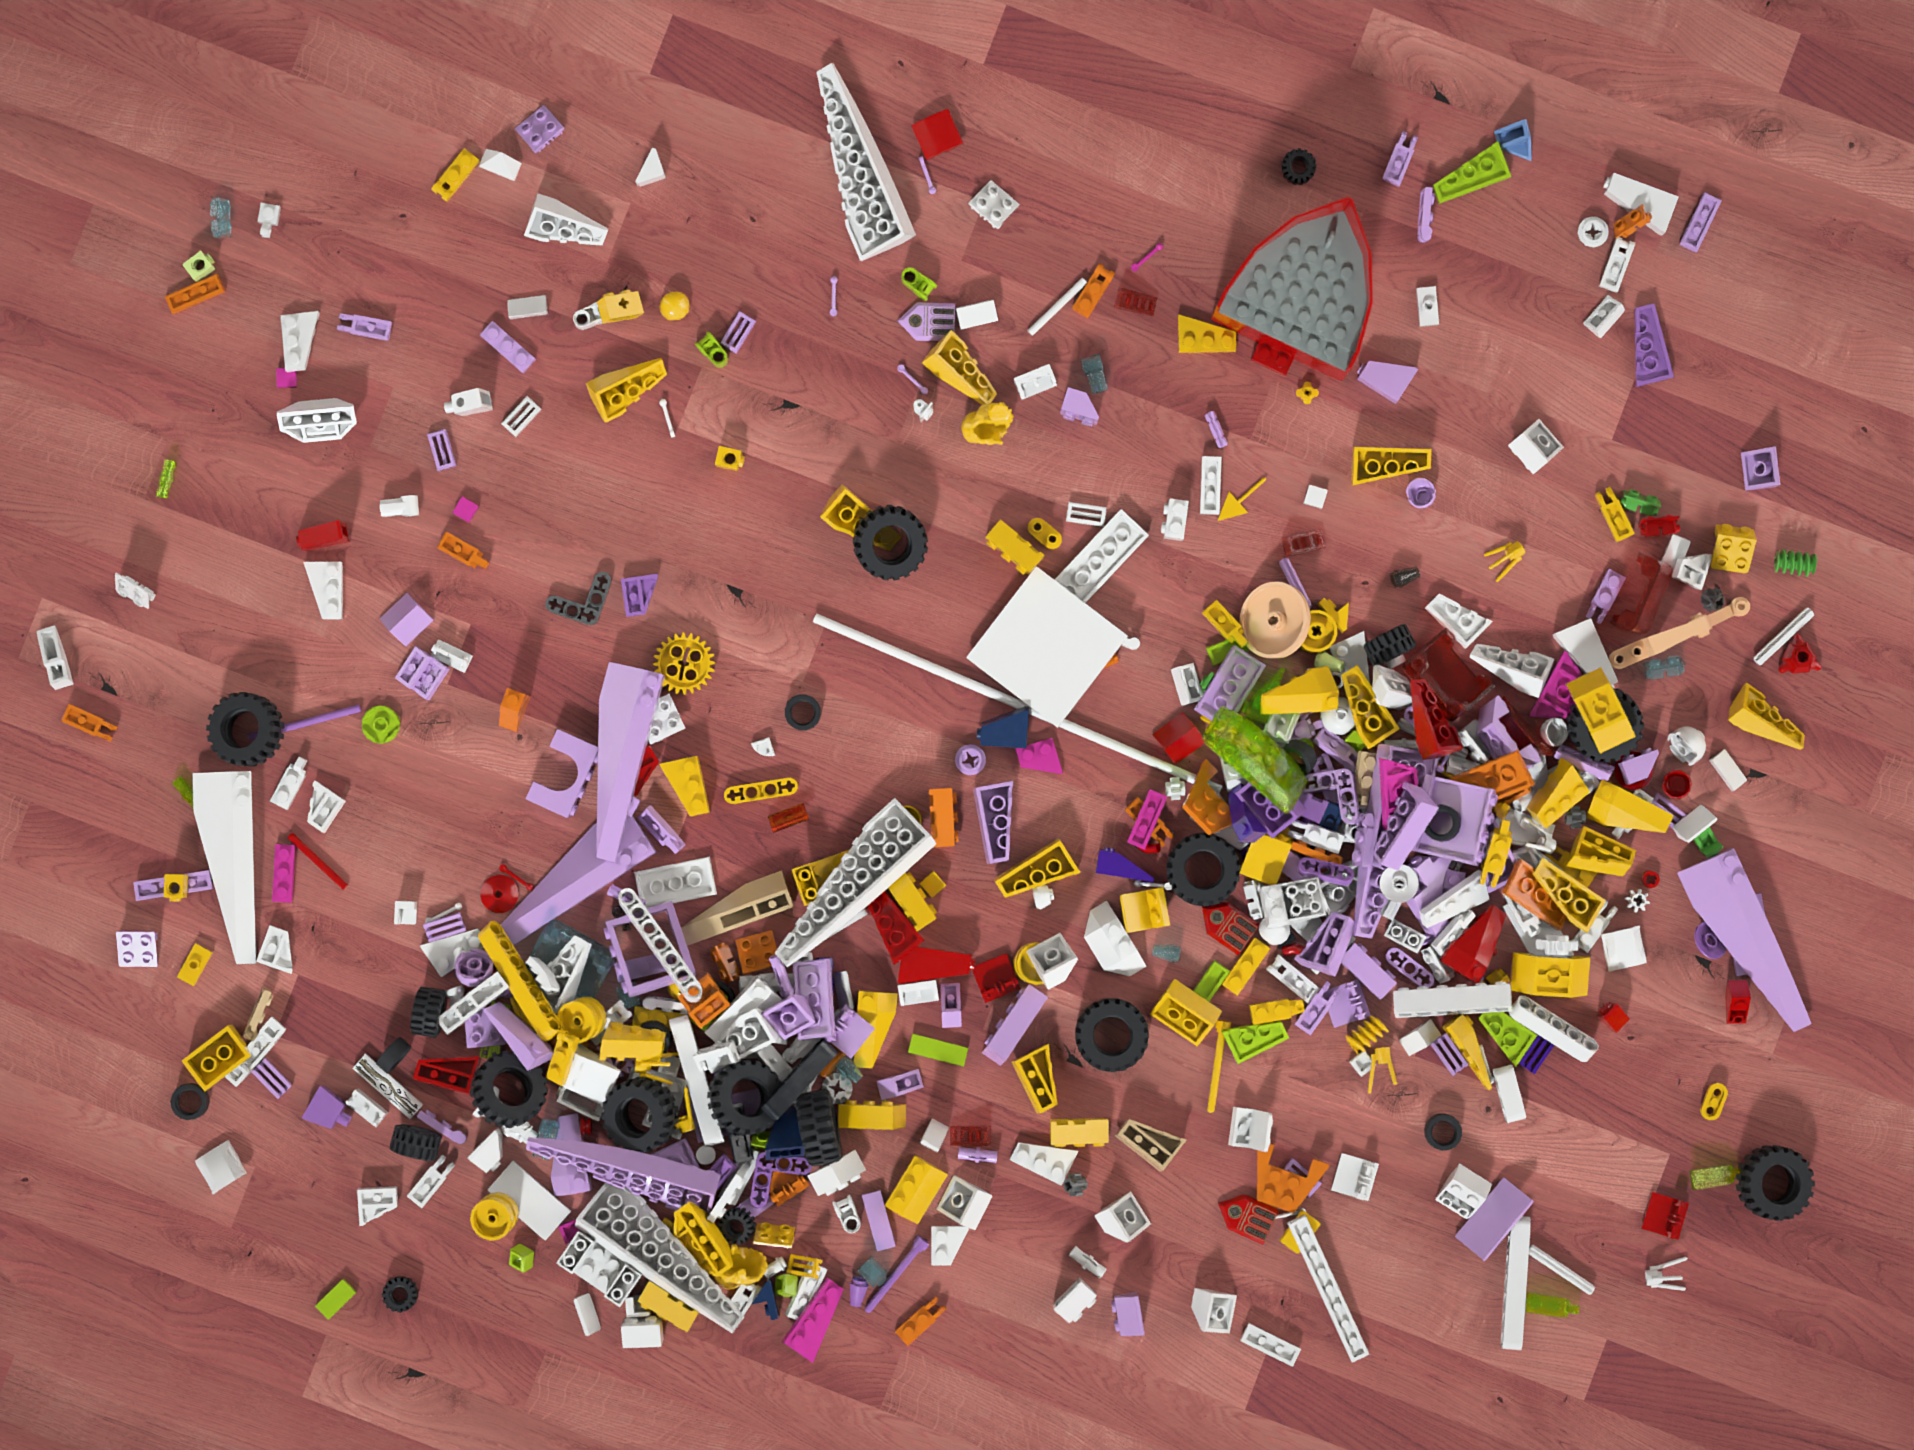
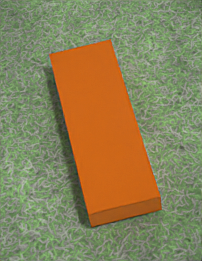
M215 274L164 297L171 313L174 315L226 291L219 275Z

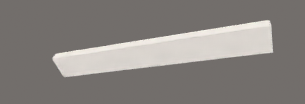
M1304 1214L1287 1222L1351 1362L1353 1363L1369 1355L1306 1215Z

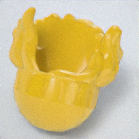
M1004 402L981 405L978 411H973L963 418L961 431L964 438L970 443L1002 445L1003 441H1001V438L1007 433V428L1014 418V415L1011 413L1012 409H1008Z
M733 1244L731 1246L733 1267L718 1277L714 1276V1279L724 1289H734L740 1285L750 1286L754 1282H758L766 1272L768 1267L766 1256L752 1248L738 1247L736 1244Z

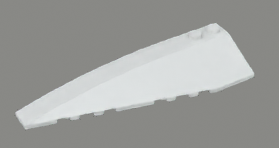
M896 798L863 827V832L859 837H856L849 852L844 854L839 866L834 868L817 892L815 900L810 902L807 911L802 918L798 919L793 931L788 933L776 950L775 954L787 967L857 915L937 844L932 836Z

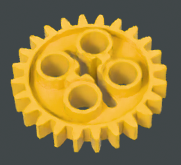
M682 632L681 638L674 634V640L667 637L669 643L661 642L664 648H657L660 655H654L658 662L653 663V665L658 666L659 669L654 672L665 676L663 687L669 684V691L676 688V694L683 690V694L686 695L689 689L694 694L695 687L701 690L700 684L702 683L707 686L705 679H712L708 674L709 672H715L714 669L710 668V665L716 664V662L710 661V658L715 655L708 654L712 648L704 647L706 641L699 643L700 636H697L694 640L692 633H690L688 638H686L684 632ZM675 647L682 649L680 657L673 656L672 651ZM689 647L690 650L686 659L689 666L684 667L683 678L679 680L682 671V665L679 663L684 661L686 648ZM695 651L701 654V658L697 662L691 660V654ZM672 665L678 669L677 674L674 676L668 674V668ZM694 670L696 672L694 680L687 679L686 674L688 671Z

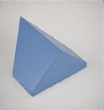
M1527 119L1494 131L1496 141L1499 142L1501 150L1532 161L1531 135Z

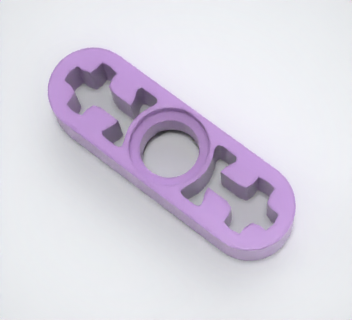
M1398 948L1387 950L1385 954L1386 961L1419 987L1427 986L1430 988L1434 984V976ZM1397 951V956L1401 960H1403L1404 957L1407 958L1405 961L1402 962L1400 968L1397 966L1398 964H1400V962H1398L1397 960H1390L1391 952L1395 953ZM1409 962L1415 966V970L1411 974L1406 973L1404 970V966ZM1419 968L1422 970L1420 972L1422 976H1429V984L1424 983L1422 985V979L1416 976V979L1413 978L1418 973Z

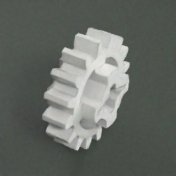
M1550 934L1546 935L1545 939H1536V949L1545 950V954L1568 955V951L1578 950V941L1569 940V935Z

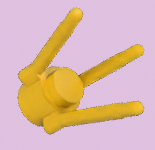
M1516 541L1513 544L1509 542L1504 546L1484 553L1486 557L1506 550V555L1490 565L1489 569H1493L1508 558L1513 560L1496 578V582H1499L1517 562L1522 560L1521 556L1526 552L1520 542Z
M1390 1047L1376 1048L1375 1054H1371L1372 1061L1368 1083L1369 1094L1372 1092L1376 1061H1378V1064H1388L1392 1082L1394 1085L1397 1084L1391 1061Z
M678 1052L665 1053L662 1055V1058L679 1056ZM635 1060V1073H639V1077H647L669 1085L673 1084L672 1081L647 1073L651 1071V1066H670L669 1062Z
M684 1087L687 1115L679 1117L678 1123L674 1125L677 1129H680L681 1133L696 1129L691 1113L687 1087Z

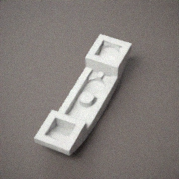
M271 1017L260 1029L255 1040L251 1041L247 1046L251 1057L226 1075L225 1078L237 1087L277 1043L286 1031V1028L275 1018Z

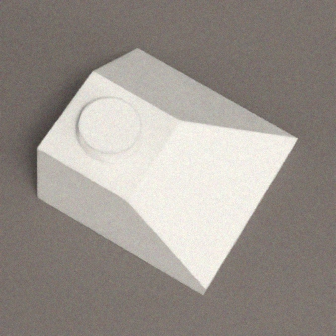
M1061 933L1027 950L1029 958L1048 990L1064 982L1078 960Z
M501 1128L496 1129L468 1157L472 1163L486 1173L489 1170L494 1172L501 1165L499 1162L503 1158V1133Z
M1131 1191L1094 1215L1105 1233L1126 1243L1151 1225Z
M1195 1288L1191 1308L1201 1330L1204 1332L1230 1333L1237 1295Z

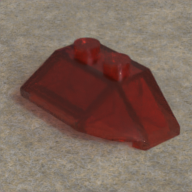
M1505 696L1500 697L1506 703L1509 712L1499 718V721L1505 726L1511 739L1516 742L1518 750L1521 751L1531 744L1538 751L1539 756H1553L1556 754Z

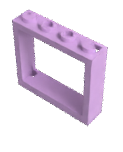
M672 901L648 908L647 910L651 916L666 911L680 956L696 977V972ZM642 911L633 913V916L636 918L644 915ZM626 915L605 922L606 928L603 929L606 940L610 939L612 946H609L612 958L616 957L618 964H615L618 976L622 975L624 982H621L624 993H628L629 998L675 983L670 975L633 987L614 931V927L630 923L631 920ZM683 972L677 975L679 980H686L688 977Z

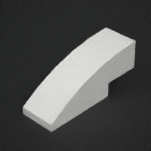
M56 626L36 631L43 664L47 668L50 685L55 690L73 685L69 664Z
M932 1118L920 1143L938 1152L949 1127Z

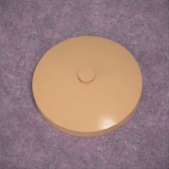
M1269 582L1257 587L1245 600L1240 613L1239 624L1245 632L1242 636L1247 640L1248 644L1246 646L1258 656L1269 659H1280L1291 655L1302 645L1308 634L1311 618L1310 609L1304 595L1292 585L1282 582Z

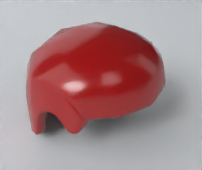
M1673 770L1667 773L1662 781V788L1665 794L1672 799L1684 798L1691 791L1692 781L1689 775L1682 770Z

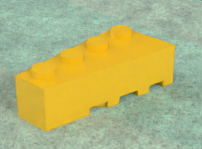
M1352 447L1351 485L1431 469V449Z

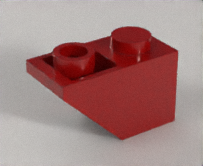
M1747 980L1728 981L1725 993L1726 1023H1746L1751 1001Z
M1604 1003L1598 1009L1600 1013L1597 1017L1615 1033L1630 1019L1616 1003Z

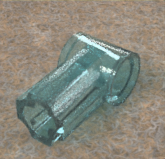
M1100 354L1082 358V368L1084 374L1087 375L1092 394L1108 390Z

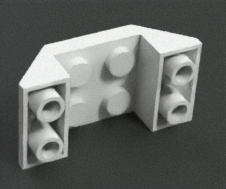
M580 1231L576 1233L557 1261L559 1266L571 1274L575 1273L603 1292L605 1294L604 1297L619 1307L642 1276L641 1273Z

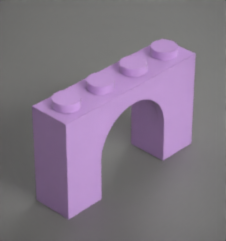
M557 729L549 747L573 758L578 767L577 779L570 788L564 791H555L537 782H533L526 800L566 818H570L571 815H575L578 809V805H576L578 799H582L585 794L586 788H584L586 781H590L594 774L592 770L594 763L598 764V747Z

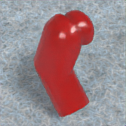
M1147 843L1145 850L1136 847L1144 853H1159L1161 851L1159 843Z
M1294 943L1281 947L1284 956L1291 954L1300 955L1305 946Z

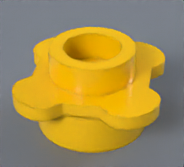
M1306 381L1301 389L1296 390V395L1303 400L1304 404H1310L1311 400L1319 395V391L1311 386V382Z

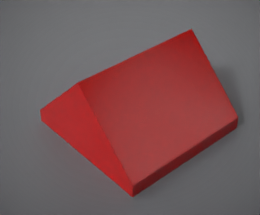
M1181 712L1152 734L1175 765L1206 742L1197 727L1184 712Z

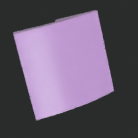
M415 646L395 678L407 688L413 689L424 699L430 701L450 669L424 650Z

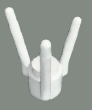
M1525 817L1524 821L1543 834L1544 837H1539L1536 844L1512 840L1511 844L1527 846L1552 854L1557 844L1556 840L1552 839L1553 834L1546 832Z
M1685 1256L1657 1266H1649L1650 1270H1645L1646 1285L1651 1286V1288L1660 1287L1684 1291L1686 1288L1682 1286L1662 1284L1666 1280H1682V1276H1662V1272L1658 1270L1680 1263L1688 1258Z

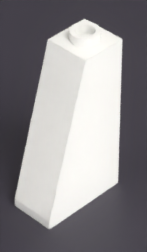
M1616 173L1606 178L1603 188H1606L1604 194L1629 213L1643 204L1645 212H1650L1652 215L1651 222L1645 225L1659 235H1663L1666 232L1678 196Z
M1591 618L1553 634L1554 639L1569 654V657L1584 675L1601 667L1611 686L1615 688L1614 684L1618 682Z

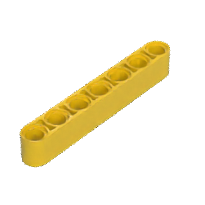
M496 921L489 922L478 933L481 944L509 986L511 993L539 1038L543 1041L551 1040L562 1029L560 1020L502 926Z

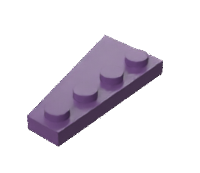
M1655 304L1635 308L1636 387L1673 378L1674 375Z

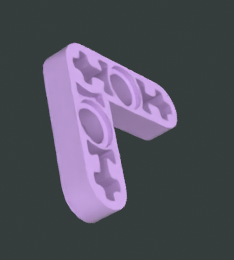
M1338 769L1308 774L1299 779L1298 787L1305 793L1337 789L1342 820L1349 825L1358 822L1360 814L1355 778L1350 770ZM1344 773L1350 776L1346 781L1347 785L1351 786V788L1345 787L1344 781L1340 780ZM1324 776L1331 778V783L1328 786L1321 784ZM1317 777L1318 788H1316L1317 785L1315 784L1309 785V789L1303 786L1307 779L1309 782H1316L1315 778ZM1347 791L1353 795L1352 800L1349 802L1343 800V794ZM1344 805L1350 806L1351 812L1355 814V816H1352V820L1346 817L1349 811L1347 807L1344 808Z

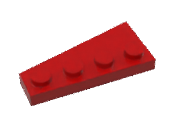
M885 891L867 905L894 965L924 941Z

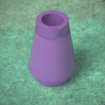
M853 1277L852 1281H850L851 1306L861 1307L869 1286L867 1279Z

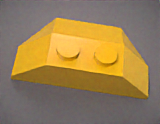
M690 1201L674 1212V1237L678 1238L707 1274L718 1277L733 1267L730 1245L716 1224L707 1220L709 1214Z

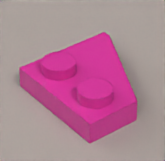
M1052 738L1027 745L1026 748L1015 749L1021 768L1057 774L1063 773Z

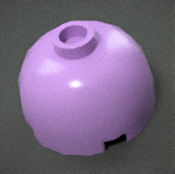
M470 949V952H462L456 958L454 964L459 981L472 988H476L491 977L494 971L491 958L482 949Z

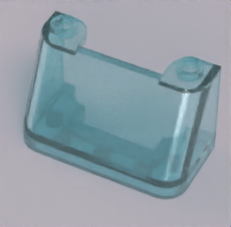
M557 920L550 921L541 932L530 956L539 958L548 965L550 961H554L559 952L574 936H578L591 943L592 945L576 996L577 998L587 996L596 999L617 961L616 957L612 958L609 948ZM526 963V967L531 975L537 976V974L530 970L531 966Z

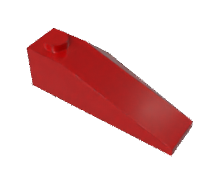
M1425 679L1411 680L1410 687L1416 743L1422 759H1436L1464 749L1455 726L1451 727L1446 720L1447 714L1445 710L1441 711L1436 703L1437 697Z
M1493 904L1489 906L1476 919V923L1469 929L1466 928L1462 932L1463 935L1453 940L1448 945L1439 961L1463 978L1476 984L1479 983L1488 969L1507 914Z

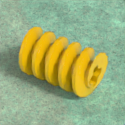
M1370 1015V1022L1363 1021L1365 1027L1358 1025L1359 1032L1352 1030L1353 1037L1345 1036L1348 1044L1358 1055V1050L1365 1052L1364 1045L1371 1047L1370 1040L1377 1042L1376 1035L1381 1038L1383 1037L1382 1030L1387 1033L1389 1032L1378 1017L1375 1018Z

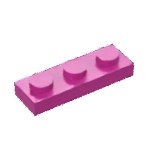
M1149 789L1127 843L1145 850L1167 796Z
M275 844L272 902L293 903L295 845Z

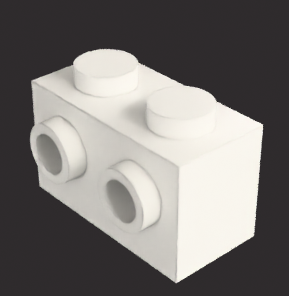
M1169 499L1168 503L1164 504L1163 514H1166V522H1162L1161 533H1164L1163 539L1183 541L1189 501Z
M647 1316L645 1318L627 1317L623 1319L621 1325L623 1348L662 1346L664 1340L662 1318Z

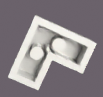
M853 1150L843 1155L839 1162L830 1163L809 1174L808 1178L818 1196L824 1193L828 1196L836 1192L837 1189L841 1190L847 1187L849 1180L852 1183L861 1178L860 1174L866 1168L856 1150Z

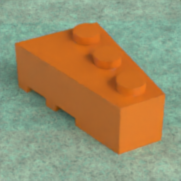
M952 788L929 789L931 836L937 843L934 847L955 846V842H959L958 831H954V823H958L957 812H953V804H957L956 792H952Z

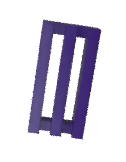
M1538 1034L1518 1063L1533 1074L1537 1072L1554 1047V1044L1544 1039L1527 1064L1524 1063L1541 1038ZM1549 1042L1550 1044L1547 1046V1048L1545 1049V1051L1543 1052L1535 1066L1531 1068V1065L1538 1057L1546 1043Z

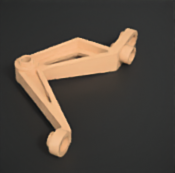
M1737 597L1730 602V605L1709 615L1705 614L1702 616L1700 612L1691 616V621L1687 624L1643 638L1617 649L1609 655L1608 659L1612 668L1622 669L1656 655L1692 636L1698 635L1699 638L1710 634L1709 630L1712 629V626L1734 615L1738 617L1746 615L1750 610V603L1744 597ZM1635 648L1639 649V655L1634 654ZM1617 656L1622 657L1621 663L1616 661Z

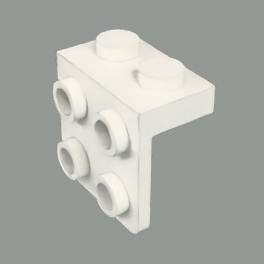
M1233 1107L1228 1145L1267 1152L1270 1145V1131L1273 1125L1272 1114L1256 1109Z

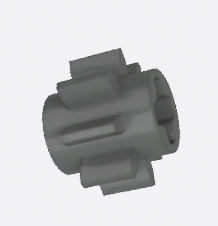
M1716 587L1714 589L1709 588L1702 593L1701 604L1709 612L1712 610L1717 611L1723 607L1725 596Z
M1580 806L1571 807L1564 813L1565 824L1570 825V829L1581 828V824H1586L1585 810H1580Z
M1081 1173L1068 1174V1179L1064 1180V1190L1070 1196H1082L1083 1191L1087 1189V1180L1081 1176Z

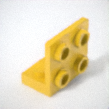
M1164 887L1120 895L1126 933L1170 926Z

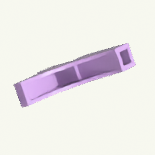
M1418 855L1412 858L1411 863L1407 866L1416 873L1419 887L1415 896L1406 902L1425 933L1437 935L1449 924L1448 920L1446 919L1426 928L1422 925L1419 911L1443 895L1444 878L1452 860L1428 855V857Z

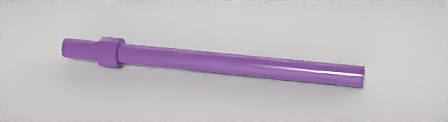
M358 704L284 724L285 728L281 729V733L361 712V707ZM258 731L248 734L249 741L256 739Z

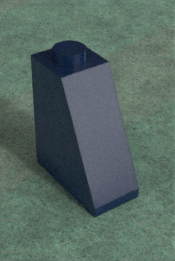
M1024 706L982 722L981 728H977V739L980 740V745L1026 748L1029 706Z
M790 1106L775 1121L766 1145V1160L805 1156L796 1107Z

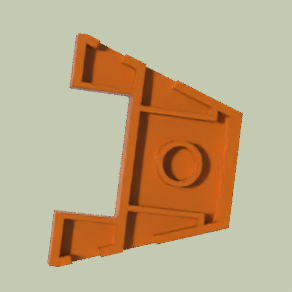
M1205 759L1200 765V770L1196 774L1195 781L1188 792L1182 808L1210 835L1228 828L1232 825L1229 805L1207 783L1218 770Z
M1270 1143L1267 1152L1257 1150V1200L1294 1213L1329 1168L1330 1164L1313 1158L1307 1177L1269 1164L1275 1144Z

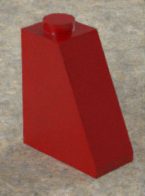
M341 520L299 530L298 536H296L297 546L301 547L303 551L350 542L346 523Z

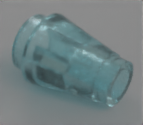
M1177 944L1153 946L1152 956L1172 963L1179 962L1181 947L1177 946Z
M846 1056L835 1066L838 1073L855 1084L864 1076L851 1058Z

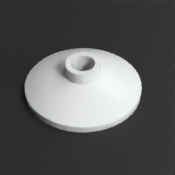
M1403 864L1398 871L1388 867L1380 878V889L1383 895L1388 900L1396 903H1403L1412 899L1419 887L1418 877L1414 870ZM1399 881L1403 882L1401 888L1396 887V883Z

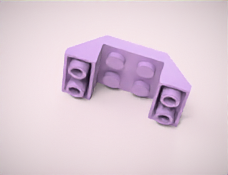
M1499 695L1480 708L1476 732L1493 759L1518 749L1516 742L1511 739L1505 726L1499 721V718L1509 712L1506 703ZM1531 744L1519 751L1528 769L1541 761L1538 751Z

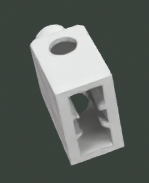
M480 388L452 394V401L444 402V409L447 414L454 412L457 415L466 416L493 410L490 392Z

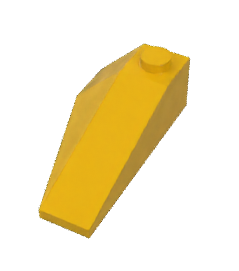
M950 330L930 350L922 363L935 376L982 405L985 403L990 404L997 395L986 375L981 374L976 366L978 363L967 352L968 347L965 342Z
M1358 665L1341 675L1357 733L1368 749L1400 729L1386 707L1376 702L1372 686Z
M1329 667L1310 668L1302 676L1294 677L1289 683L1283 686L1279 685L1262 694L1260 713H1304L1338 709L1339 690Z
M1746 682L1730 706L1728 720L1744 731L1800 750L1803 749L1805 735L1789 719L1784 720L1778 713L1779 709L1775 705L1771 707L1764 700L1766 697Z
M1601 780L1586 816L1587 819L1603 826L1640 829L1666 833L1674 815L1605 780Z
M1541 858L1532 873L1569 921L1587 933L1606 900L1546 859Z
M1458 1014L1441 1027L1483 1086L1490 1090L1492 1086L1475 1031L1471 1026L1474 1023L1467 1014L1465 1016Z

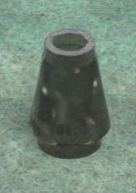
M1417 567L1397 569L1390 573V579L1395 588H1402L1420 577Z

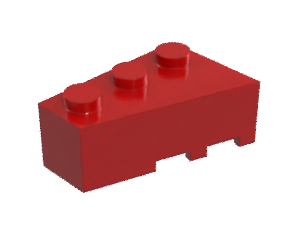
M475 1056L418 1060L413 1079L425 1084L470 1095V1090L473 1089L471 1081L475 1077L474 1074L479 1068L482 1058Z

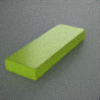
M912 1034L908 1053L964 1067L968 1047Z

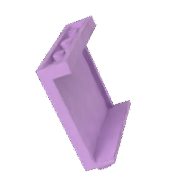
M1425 774L1423 790L1436 805L1443 804L1457 811L1461 820V827L1455 838L1444 842L1431 839L1424 831L1411 851L1479 866V862L1482 863L1484 858L1483 845L1487 843L1489 832H1487L1488 824L1491 825L1493 820L1492 807L1496 805L1498 799L1496 790ZM1438 812L1433 816L1430 824L1432 830L1441 835L1451 830L1453 821L1448 813Z

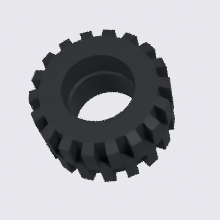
M1401 624L1366 642L1363 648L1374 667L1375 665L1380 666L1408 652L1417 644L1407 625Z
M422 986L418 989L411 1013L410 1028L412 1034L434 1038L438 1036L441 1030L439 1017L445 1012L446 994L444 990Z
M399 1124L394 1127L389 1149L396 1154L409 1158L433 1161L437 1159L442 1136L421 1127Z

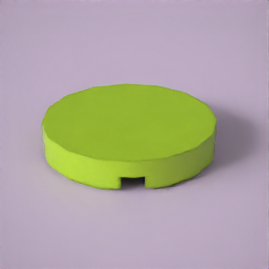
M372 707L362 718V731L366 738L374 743H388L395 739L400 731L399 716L389 707Z

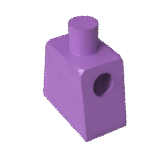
M321 1085L302 1119L332 1129L337 1122L347 1127L352 1117L343 1112L347 1104L325 1085Z

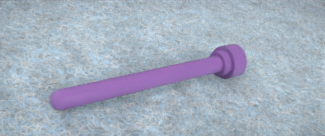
M917 1235L913 1240V1248L865 1307L867 1313L872 1312L915 1256L928 1248L930 1244L923 1237Z

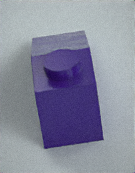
M1241 783L1228 793L1232 826L1240 842L1254 843L1265 835L1267 830L1244 801L1242 802L1235 794L1244 787V784Z
M1104 847L1103 851L1099 850L1095 873L1153 882V877L1121 854L1115 853L1114 848Z

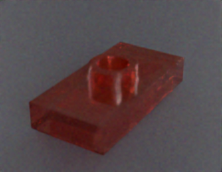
M804 803L769 815L768 819L771 829L775 833L807 821L809 817Z

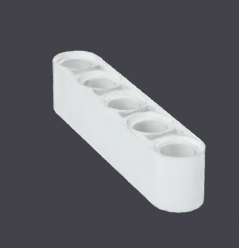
M1519 996L1512 1005V1011H1508L1514 1020L1581 1062H1587L1599 1048L1598 1043L1593 1038L1526 996Z

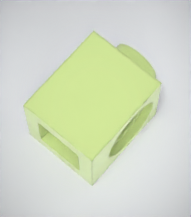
M199 251L182 264L196 282H199L215 270L213 258L208 253L205 255L202 251ZM200 261H204V268L197 270V264Z

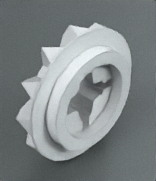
M1598 217L1584 219L1580 223L1577 232L1579 240L1585 246L1593 248L1601 246L1607 240L1609 233L1607 224ZM1592 225L1594 231L1601 232L1595 234L1594 238L1591 236V234L1585 233L1591 230Z
M830 1074L822 1084V1089L830 1092L833 1104L845 1102L852 1094V1083L844 1074ZM838 1080H840V1087L845 1091H839L835 1097L834 1090L829 1086H835Z

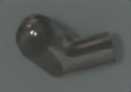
M615 906L612 909V915L615 918L626 916L621 906ZM631 922L621 925L622 931L631 930Z

